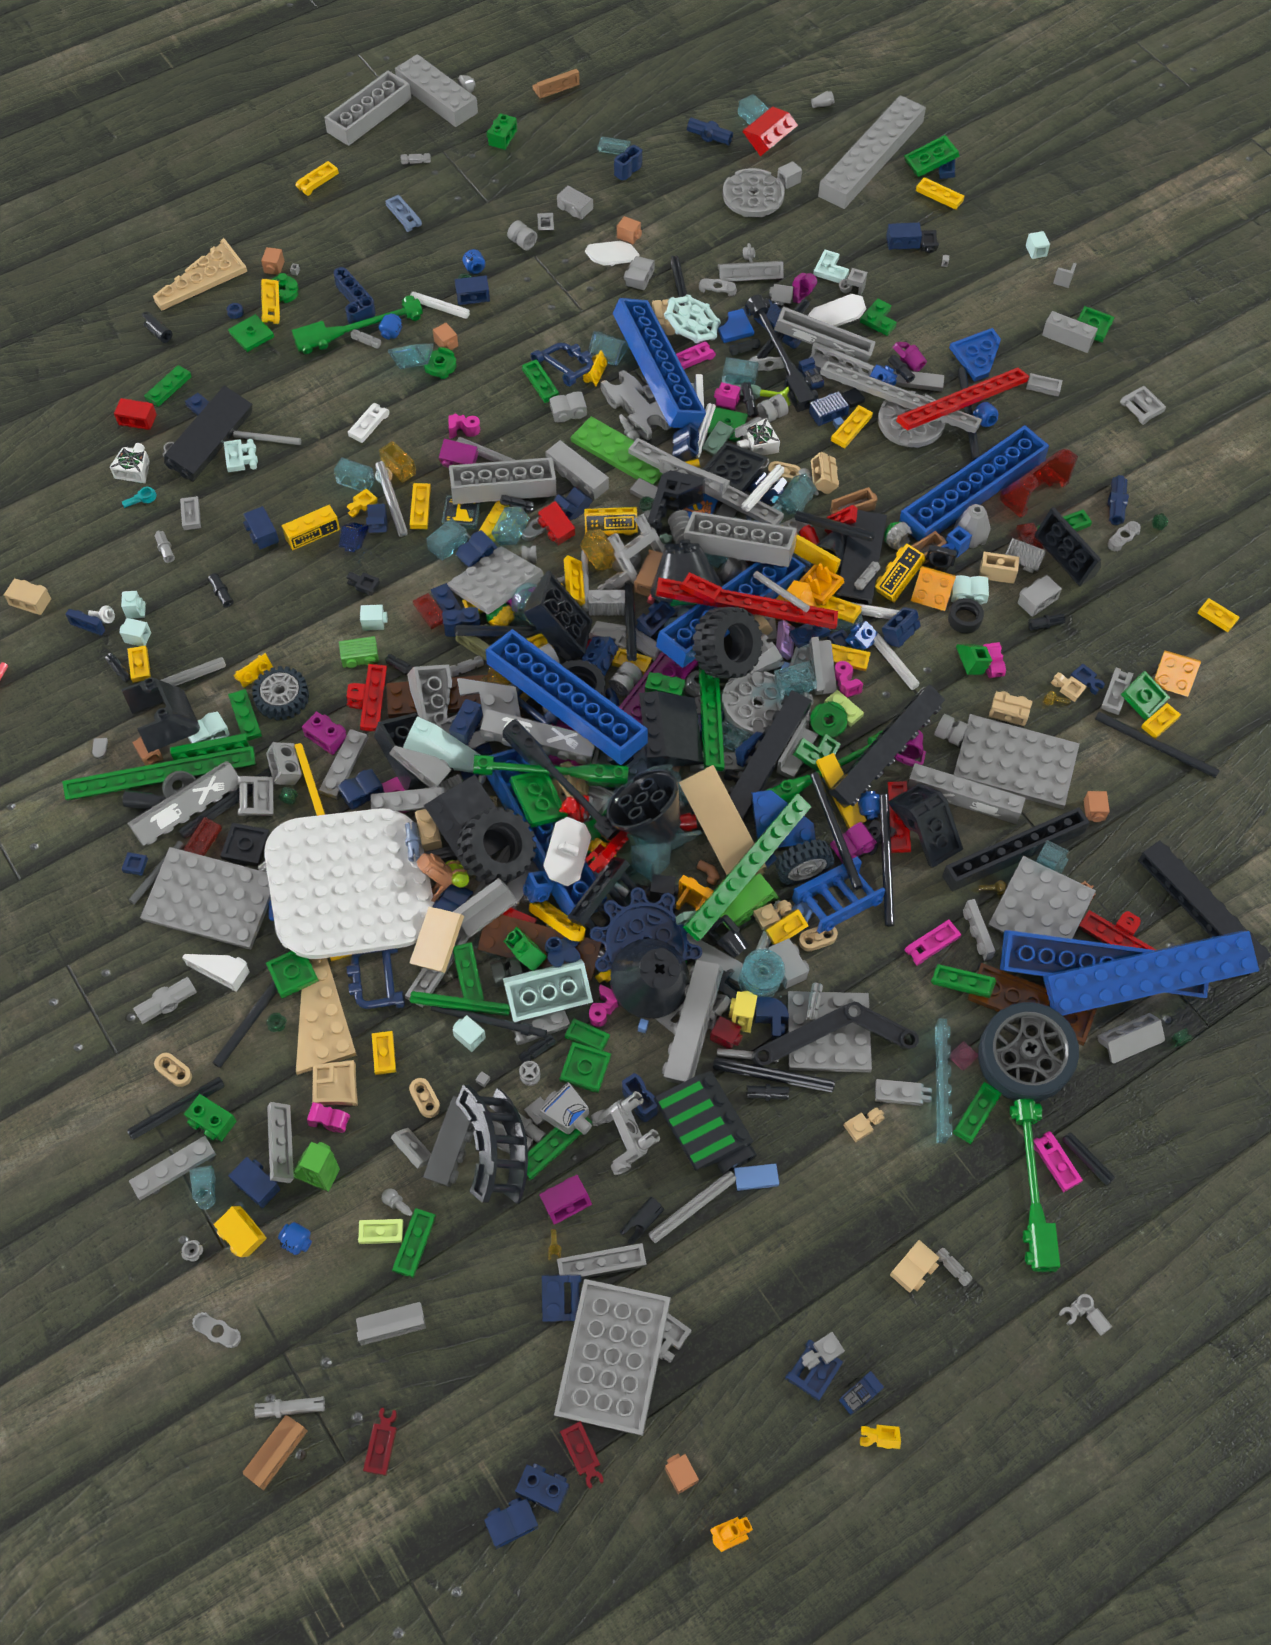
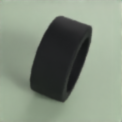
M968 598L958 599L950 607L948 622L955 631L965 634L973 633L982 624L984 610L975 600ZM959 610H968L976 616V620L964 622L955 613Z

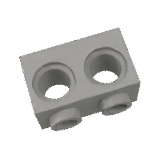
M273 742L266 752L273 783L295 785L302 776V768L299 765L294 743Z

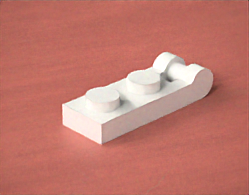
M373 403L348 431V436L363 443L380 422L388 417L389 410L380 408V405Z

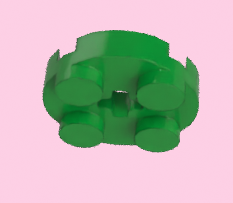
M280 273L271 279L279 282V301L289 303L298 296V284L294 278L287 276L285 273Z
M443 347L435 351L433 349L429 350L423 358L425 372L442 379L447 378L457 366L454 353L450 349Z
M833 701L818 704L810 716L811 727L820 737L827 734L831 738L836 739L845 731L848 724L845 709L839 703ZM832 716L834 722L826 724L824 718Z

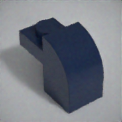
M765 472L760 474L747 490L752 493L766 478L767 474ZM783 477L777 480L759 501L765 504H774L785 490L783 487L787 484V481Z
M575 487L566 498L558 494L554 499L559 503L560 508L570 520L582 515L585 509L593 502L591 498Z
M385 504L367 505L368 517H366V525L369 527V533L387 532V506Z
M757 997L755 1023L771 1024V1041L785 1034V1024L788 1023L789 1019L786 1006L778 999L772 997Z

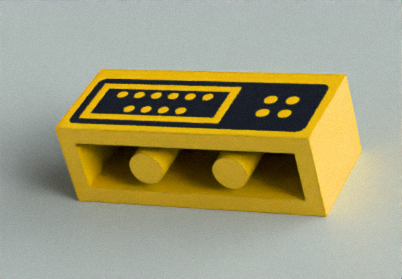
M330 505L282 525L285 539L292 551L340 530L337 516Z
M637 507L585 509L584 511L585 535L596 537L600 534L611 536L614 533H624V535L638 533V525L634 520L637 517Z
M907 543L898 550L895 560L887 565L884 575L879 576L875 582L876 591L893 603H895L925 561L924 554Z

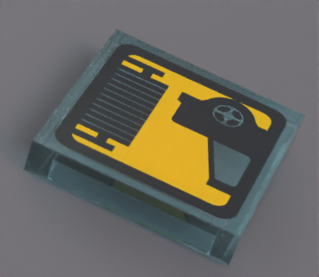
M446 495L442 527L459 528L464 526L469 529H477L481 502L453 504L452 496Z

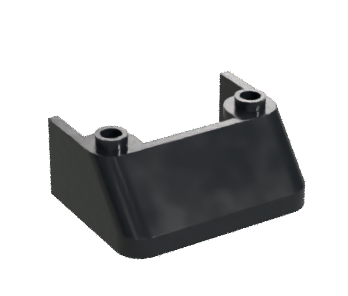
M151 677L121 689L132 714L164 702L166 705L165 708L158 709L154 714V722L137 728L148 753L199 732L200 725L183 689Z

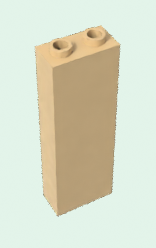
M714 765L679 782L726 875H728L754 842ZM765 863L755 875H758L759 873H761V875L765 874L764 871L767 870Z

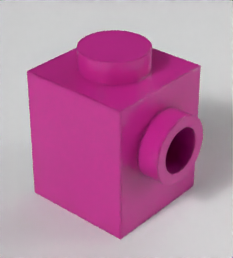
M721 382L720 387L716 388L714 394L716 406L735 410L740 399L741 387Z

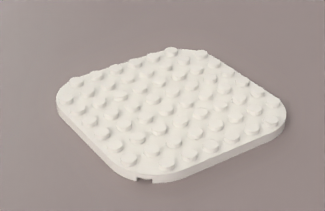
M371 809L295 818L280 824L272 831L265 844V863L275 930L278 939L286 949L289 948L300 957L322 959L402 948L417 942L428 907H432L434 902L431 901L433 893L430 878L418 867L415 854L413 855L414 862L408 860V847L405 845V839L407 838L405 824L410 822V829H412L413 822L409 817L391 809ZM421 843L419 845L420 855L424 853Z

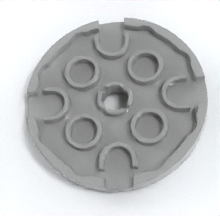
M748 168L739 170L732 177H728L723 185V200L732 211L743 217H764L775 212L784 200L785 189L782 181L772 176L771 172L763 169Z
M925 394V396H922V397H925V398H927V399L936 401L934 398H932V397L929 396V395H926V394ZM887 400L882 403L878 414L879 428L890 441L898 445L919 448L933 443L943 433L945 422L936 419L907 431L896 420L898 415L912 409L904 408Z
M753 669L742 678H730L727 681L721 695V705L727 719L740 731L749 735H753L757 731L764 733L767 725L771 726L774 720L772 718L776 710L780 711L782 708L781 702L784 696H789L791 691L777 676L766 671L763 673L754 672ZM754 700L760 701L762 705H754Z

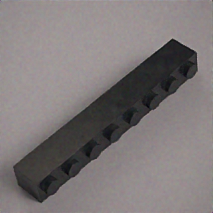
M930 684L923 687L828 792L844 808L850 805L854 806L860 800L858 796L862 792H867L872 787L871 782L882 776L885 766L889 767L896 760L895 755L902 753L907 748L906 743L909 740L915 739L919 734L918 730L921 727L924 728L931 721V715L937 714L942 709L941 704L945 699Z
M793 690L789 696H784L781 702L782 708L774 713L772 718L774 721L771 726L767 725L765 728L763 740H758L754 748V755L748 757L745 763V770H741L736 778L738 782L735 787L731 786L728 791L743 822L753 807L751 792L763 790L801 721L804 720L811 708L812 700Z
M1078 807L946 865L942 877L953 892L1020 862L1023 856L1027 858L1032 857L1085 833L1090 822L1081 808Z
M1161 840L1142 853L1138 861L1211 938L1238 931H1249ZM1250 932L1258 967L1260 968L1270 959L1271 954Z

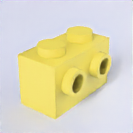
M737 991L736 998L731 1000L729 1018H732L733 1023L742 1026L741 1031L751 1033L757 995L749 991Z

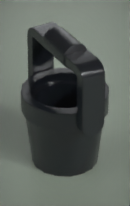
M930 545L926 560L928 561L929 559V568L946 573L950 566H954L957 551Z
M726 914L719 917L707 932L716 944L721 946L733 958L749 946L739 932L737 925ZM724 921L730 928V931L721 938L714 929H717Z

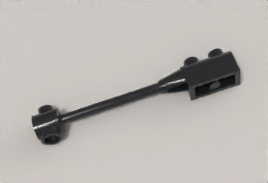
M759 294L754 295L745 303L746 314L761 319L777 349L787 373L784 388L789 387L787 394L796 411L800 412L809 409L810 403L818 399V393L816 389H810V377H804L794 364L790 362L766 316L768 308H770L769 300L767 298L763 299Z
M517 719L512 720L505 726L503 738L528 764L533 761L547 770L597 821L594 827L601 837L610 841L620 832L619 829L610 823L607 814L602 816L552 765L543 746Z

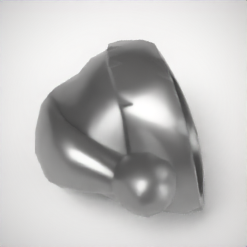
M728 558L716 574L722 584L725 585L746 570L748 563L743 559Z

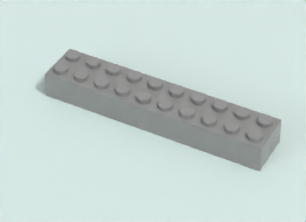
M900 95L820 181L818 197L845 209L923 123L926 107Z

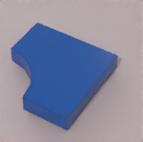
M743 309L728 312V321L718 328V333L723 343L754 336V330Z

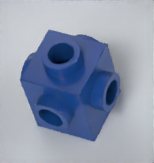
M876 364L869 377L894 386L898 375L893 373L894 369L887 365L883 367Z
M864 621L860 624L856 623L850 628L851 632L845 641L853 649L864 650L874 644V638L878 633L873 629L872 625Z
M545 870L528 873L523 885V893L528 897L530 903L544 902L549 899L554 885Z

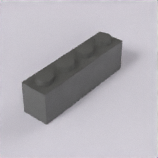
M455 1096L452 1097L423 1176L427 1180L450 1188L452 1183L455 1184L459 1175V1171H457L458 1165L463 1163L466 1151L464 1149L466 1143H470L474 1132L472 1131L473 1123L468 1121L464 1112L455 1104L458 1098Z

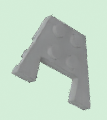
M462 678L457 679L460 697L480 694L483 718L486 709L521 718L516 687ZM476 731L473 733L474 735L470 742H468V747L474 750L476 747L489 741L480 737V731Z

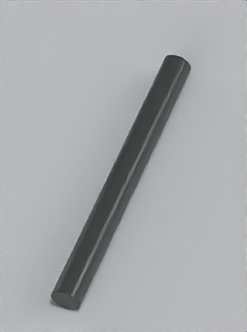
M178 841L173 848L181 850L185 845ZM165 857L129 898L132 904L135 905L156 880Z

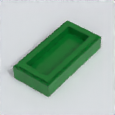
M573 1018L565 1033V1038L603 1051L610 1038V1034Z

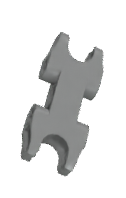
M622 370L619 372L620 385H612L607 380L600 382V389L607 402L614 409L622 406L629 414L627 421L630 426H634V430L644 439H652L651 425H659L664 430L671 428L657 401L649 404L641 395L643 394L642 385L634 376Z

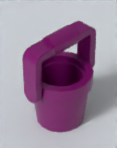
M801 273L795 277L792 284L793 303L799 304L816 287L817 278L814 274Z
M896 342L892 347L900 355V360L906 363L907 367L914 372H919L927 363V360L916 345H910L907 342Z
M918 730L919 734L915 739L909 740L906 743L907 748L900 755L898 753L895 755L897 761L914 767L915 763L923 765L926 751L923 750V733Z

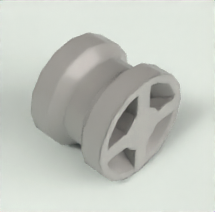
M522 546V558L528 562L536 563V546Z
M526 1061L520 1066L519 1073L523 1084L533 1086L539 1082L540 1069L537 1063Z

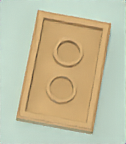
M428 907L410 964L445 973L464 916Z

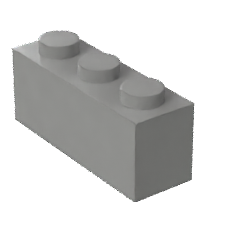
M1052 311L1045 323L1042 336L1088 353L1098 328Z

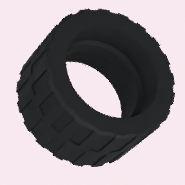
M571 660L561 664L606 698L605 677L596 665L581 660Z

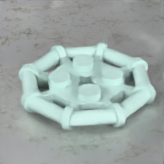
M687 294L684 297L678 298L671 297L668 300V307L664 313L665 319L670 322L677 335L680 334L689 338L694 343L698 344L700 341L715 340L717 338L718 326L721 324L720 319L715 316L708 303L705 304L696 300L691 295Z

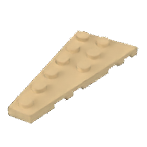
M224 238L220 241L221 244L210 249V253L206 256H201L185 269V273L182 276L178 275L174 278L175 281L171 285H166L153 296L155 303L161 311L247 272L245 264Z
M327 958L309 959L319 982L301 991L296 1062L297 1075L313 1070V1065L334 1063L357 1056Z

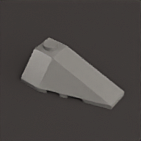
M449 664L413 667L407 676L418 716L436 725V723L447 719V709L450 702L449 694L452 687Z

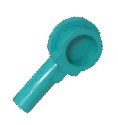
M143 487L134 497L122 501V504L125 508L138 502L151 503L156 499L157 494L151 487Z

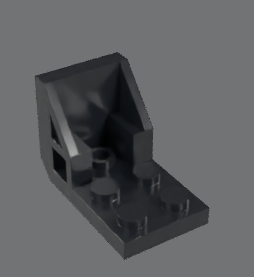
M672 470L662 474L648 517V523L650 527L655 528L656 533H661L663 526L661 521L662 517H666L667 509L679 511L704 500V478ZM670 497L676 498L674 501L669 500Z
M918 783L889 800L890 807L906 827L918 833L930 867L934 868L963 850L948 801L940 791Z

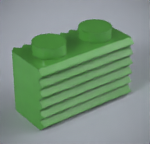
M375 636L339 641L340 657L344 668L379 663Z

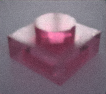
M963 1041L950 1053L949 1058L964 1071L979 1055Z

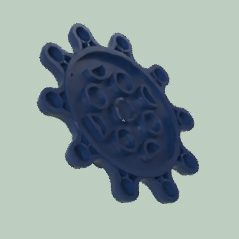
M636 887L631 891V903L626 907L618 905L613 900H608L603 908L610 917L609 925L606 927H594L590 931L591 939L602 943L606 948L605 954L595 962V967L600 972L610 970L617 954L628 944L640 939L664 941L673 946L682 955L684 960H697L703 953L700 946L691 944L688 941V932L683 928L684 924L677 925L676 915L672 910L675 898L670 893L663 894L658 902L651 903L646 899L644 890Z

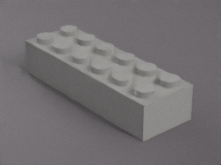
M418 54L395 68L396 76L410 84L411 94L453 126L457 127L478 113L477 98Z
M386 71L324 117L327 133L346 145H351L411 99L410 84L392 72Z
M552 457L449 466L453 504L500 501L502 495L518 499L556 496V476Z
M695 511L692 512L684 531V540H690V543H699L704 553L789 567L797 538V528Z

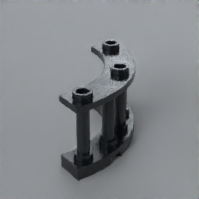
M463 1084L455 1104L464 1112L468 1121L473 1123L475 1128L473 1132L476 1151H479V1164H476L470 1193L482 1203H489L492 1192L504 1193L516 1204H520L528 1172V1146L524 1125L518 1110L512 1100L500 1088H496L493 1097L479 1096L470 1085ZM486 1105H489L494 1112H489ZM492 1121L502 1122L507 1135L495 1134ZM497 1143L509 1144L510 1160L497 1159ZM497 1168H510L507 1184H494Z

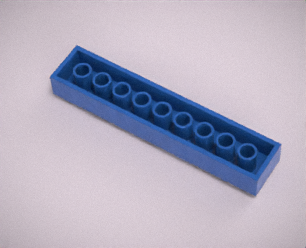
M619 298L613 315L669 427L683 428L691 423L699 429L706 411L648 300Z
M1024 425L903 509L899 521L908 524L912 532L910 535L917 541L922 540L934 531L940 534L954 524L969 506L974 504L981 505L1045 460L1049 445Z
M794 556L791 558L789 567L756 562L722 586V589L776 599L779 594L753 577L756 571L760 572L787 590L794 580L800 581L806 566ZM697 604L659 631L656 647L684 668L695 659L694 655L696 653L693 651L692 645H694L693 634L696 633V625L700 623V618L706 612L718 607ZM727 629V631H726L724 637H726L728 634H730V632H729L728 629Z
M513 629L486 649L487 664L620 765L648 743V729Z
M515 749L489 755L494 756L493 762L528 764ZM493 770L492 775H486L504 809L513 810L514 815L519 813L523 816L522 820L528 822L511 786L510 778L511 776L530 772ZM556 822L528 827L530 832L533 831L535 835L533 841H536V848L533 852L536 855L533 861L539 871L545 870L543 865ZM584 862L580 880L565 886L551 880L554 885L551 893L561 911L566 915L571 913L596 880L587 862ZM605 897L602 901L603 905L605 904L607 897Z
M1005 930L1000 970L1044 976L1154 950ZM1209 983L1165 993L1207 998Z
M1238 931L1044 975L1043 978L1050 1007L1063 1016L1258 972L1259 967L1250 931Z

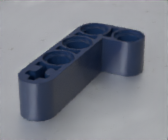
M339 267L335 269L334 279L336 287L350 302L345 307L348 323L352 324L374 317L376 311L373 298L346 268Z

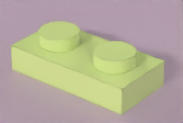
M838 690L824 701V703H828V701L837 702L843 706L848 717L847 725L850 727L864 715L862 710Z
M403 1219L359 1220V1244L402 1243Z

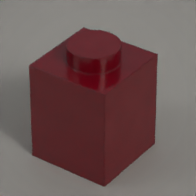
M720 1016L711 1031L710 1041L727 1049H733L735 1045L739 1046L743 1038L741 1034L742 1026Z

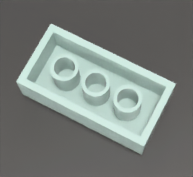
M582 959L574 963H563L561 967L551 966L503 978L514 1022L593 1002Z

